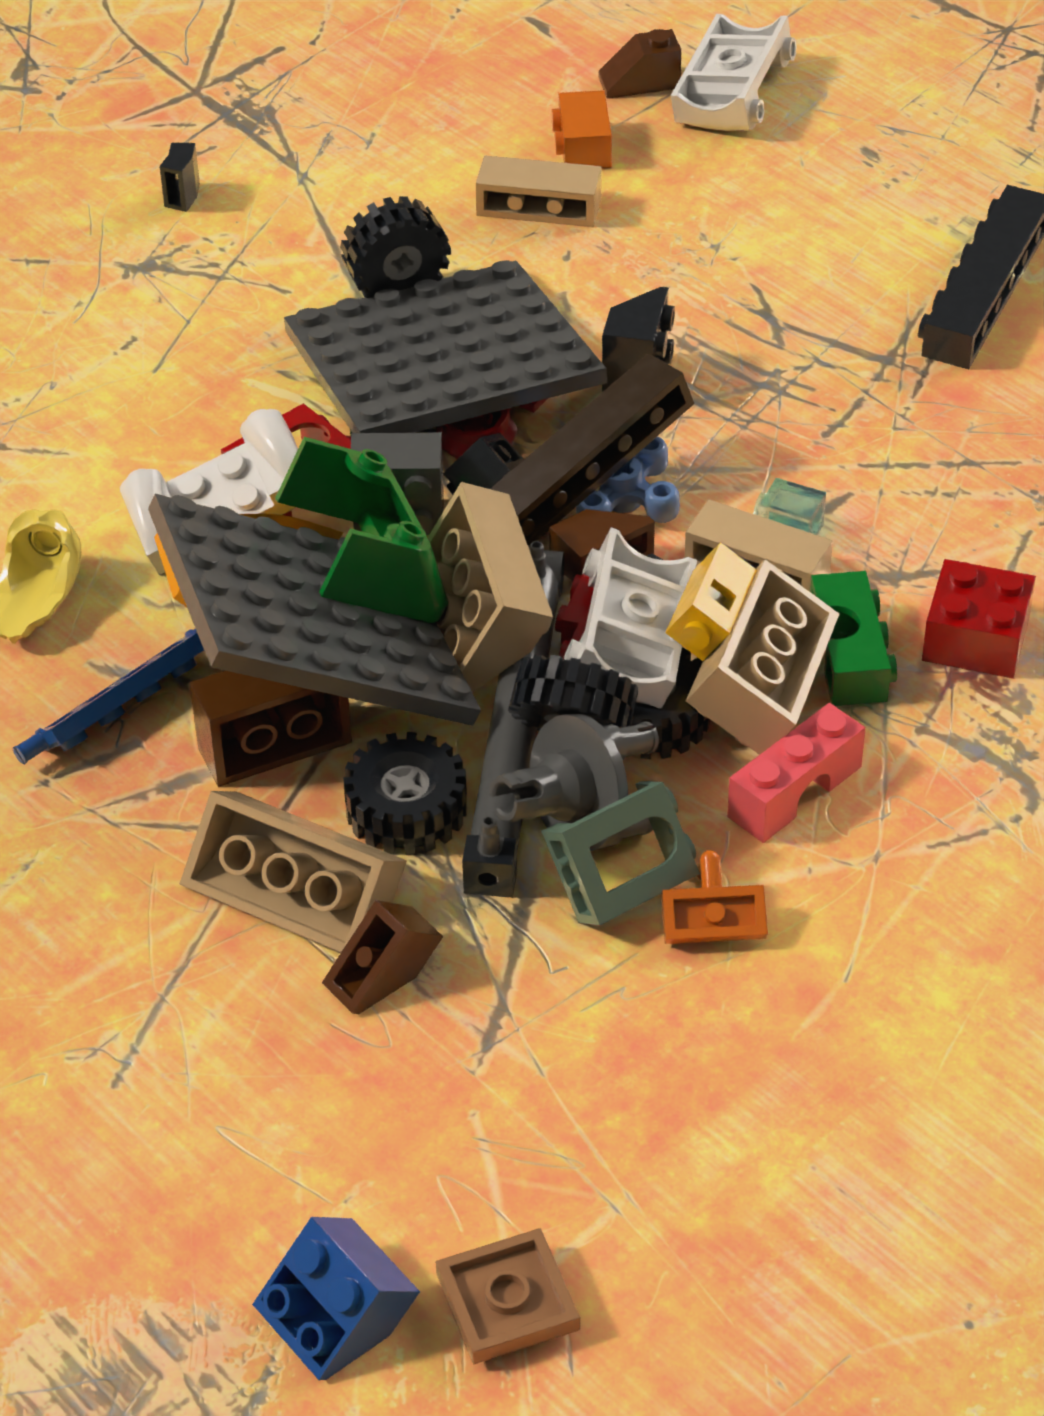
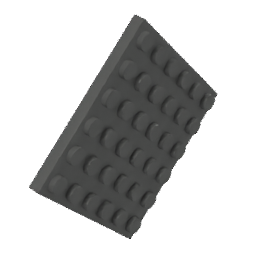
M517 260L498 261L491 267L475 271L461 270L453 276L442 278L439 281L433 279L420 280L415 283L414 287L399 291L396 289H383L370 298H346L338 301L336 305L319 309L305 308L298 311L295 315L284 317L287 335L352 433H415L607 383L606 367Z
M154 494L148 511L212 668L471 726L475 724L481 709L437 623L424 622L321 597L319 591L345 537L338 540L322 536L317 531L307 527L294 529L282 526L267 517L254 519L239 515L234 510L224 506L211 508L199 505L191 499L180 495H174L171 498Z

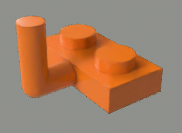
M713 850L705 851L698 863L700 874L697 877L702 881V888L662 890L665 944L767 938L768 929L764 885L722 887L720 856Z

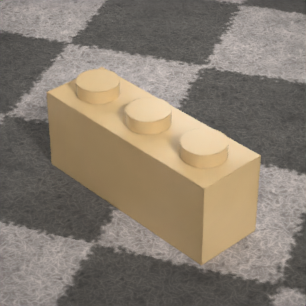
M484 155L475 183L476 216L594 227L601 202L602 166Z
M710 499L707 500L685 532L684 558L696 559V567L721 542L755 569L766 559L809 592L811 575L830 574L833 540Z

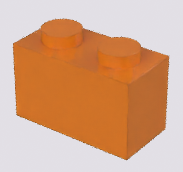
M605 90L558 93V108L551 109L556 155H563L564 163L611 168L612 134Z

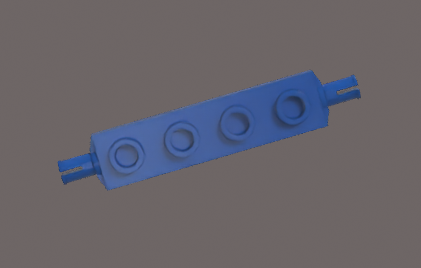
M196 628L188 630L185 633V637L171 644L44 729H37L35 734L24 742L14 746L13 752L18 761L26 764L41 752L49 751L57 746H61L63 751L73 748L88 738L85 729L98 721L102 727L123 715L125 710L121 705L131 698L135 697L137 702H141L162 688L158 681L171 673L173 678H177L197 665L194 657L204 651Z

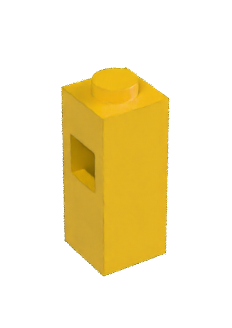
M720 542L693 570L665 633L704 661L731 633L757 570Z

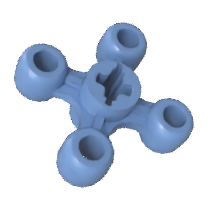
M659 436L652 440L606 480L598 491H594L576 507V514L586 509L628 513L642 505L645 507L646 514L655 522L667 523L675 519L680 511V495L676 486L667 481L649 484L645 479L646 476L660 475L667 468L668 447L665 441Z

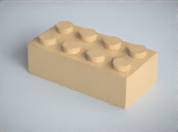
M766 559L756 568L757 572L731 633L703 661L686 699V702L697 709L701 715L711 719L733 735L741 744L748 746L759 755L783 738L797 724L839 616L838 612Z

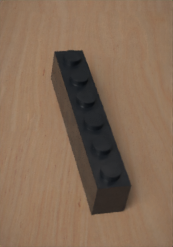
M1007 184L999 199H992L986 221L980 220L976 227L973 243H966L964 246L960 265L951 268L945 290H938L935 296L931 314L925 313L921 319L918 338L923 339L922 357L970 369L1044 238L1043 193Z

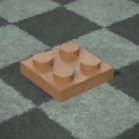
M541 1228L435 1261L437 1277L473 1365L580 1330L579 1313Z

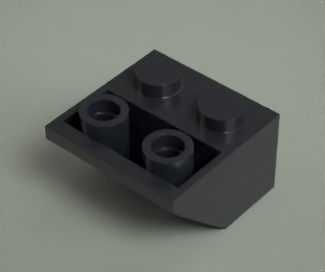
M658 287L610 308L602 334V363L607 370V383L602 384V392L648 353L667 364H671L674 352V339H668V331L673 329L675 306L668 305V287Z

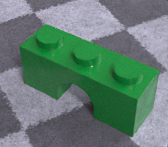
M866 571L811 575L810 593L839 613L825 654L824 676L831 704L842 706L888 702L890 682L897 681V663L894 654H887L886 649H888L889 645L887 623L878 619V616H880L878 589L870 588Z

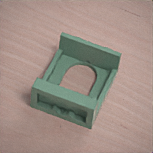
M640 781L635 784L636 792L574 823H556L541 831L578 923L600 926L662 894V890H669L700 874L694 860L696 858L695 846L690 837L682 830L676 815L678 812L677 801L673 793L665 787L664 782ZM649 818L665 861L607 892L589 847Z

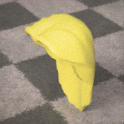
M31 509L24 511L14 518L8 529L4 551L5 558L0 574V637L3 639L8 638L13 644L21 638L30 636L37 626H42L46 621L50 620L54 612L67 597L78 574L82 555L81 541L61 510L49 509L39 511Z

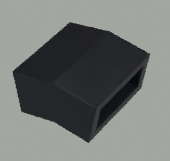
M171 142L169 154L159 166L164 207L187 212L197 199L200 185L196 144Z

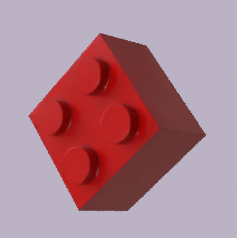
M944 559L926 620L922 661L1014 679L1030 618L1036 576Z

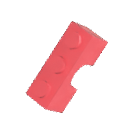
M831 703L826 704L729 777L727 817L764 843L796 818L799 799L812 781L830 792L862 767L866 727Z

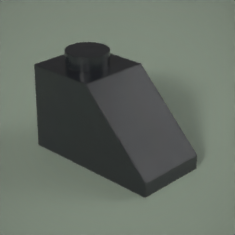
M495 433L480 437L442 474L450 481L447 484V488L452 495H454L461 482L490 489L521 463L524 458L501 433Z

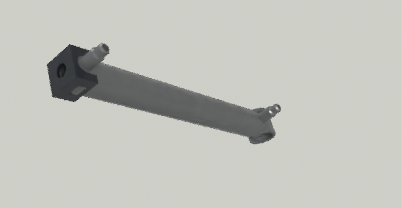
M534 541L530 543L529 550L552 610L553 619L549 630L542 634L533 650L523 658H534V655H543L549 658L558 597H561L563 589L565 554L564 551L544 550V545L541 542ZM523 658L498 675L471 834L466 836L462 859L464 894L513 898L517 876V851L523 819H520L518 822H507L499 819L494 811L499 807L513 805L515 801L512 793L489 796V790L492 781L501 774L530 768L531 753L536 739L537 727H528L522 724V720L514 719L512 713L508 711L519 663L523 661Z

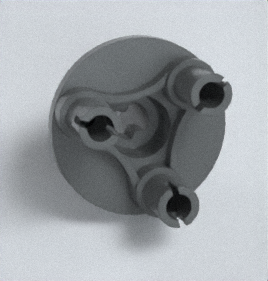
M579 713L565 714L552 718L540 729L534 741L530 768L517 770L512 773H503L492 781L489 796L512 793L515 799L513 805L499 807L494 813L499 819L507 822H518L520 819L541 817L546 828L556 823H574L628 796V783L623 760L625 757L655 752L659 744L656 728L651 729L653 724L650 722H642L623 728H618L615 725L601 726L591 717ZM646 818L590 846V852L616 846L624 838L651 833L653 828L650 820Z

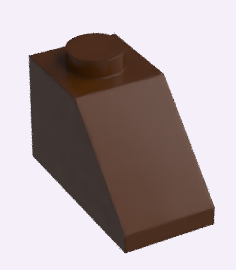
M654 29L646 33L635 34L598 71V78L603 90H605L606 98L675 89L681 78L682 50L673 29Z
M586 509L549 527L550 551H564V575L573 582L577 574L582 575L591 549L600 550L611 527L619 530L625 541L637 552L645 556L651 553L654 554L655 521L650 516Z
M375 900L321 983L352 1014H360L414 980L443 936L412 906Z

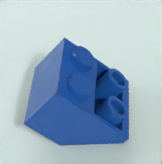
M311 1216L252 1305L318 1380H327L389 1337L420 1291L353 1218Z

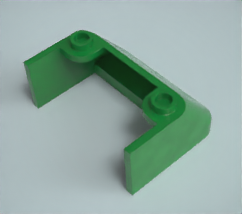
M303 437L275 497L277 503L356 522L362 530L349 529L319 591L321 597L424 622L436 623L440 621L448 605V599L426 532L422 529L392 470L387 465V459L380 453L370 449H363L360 452Z

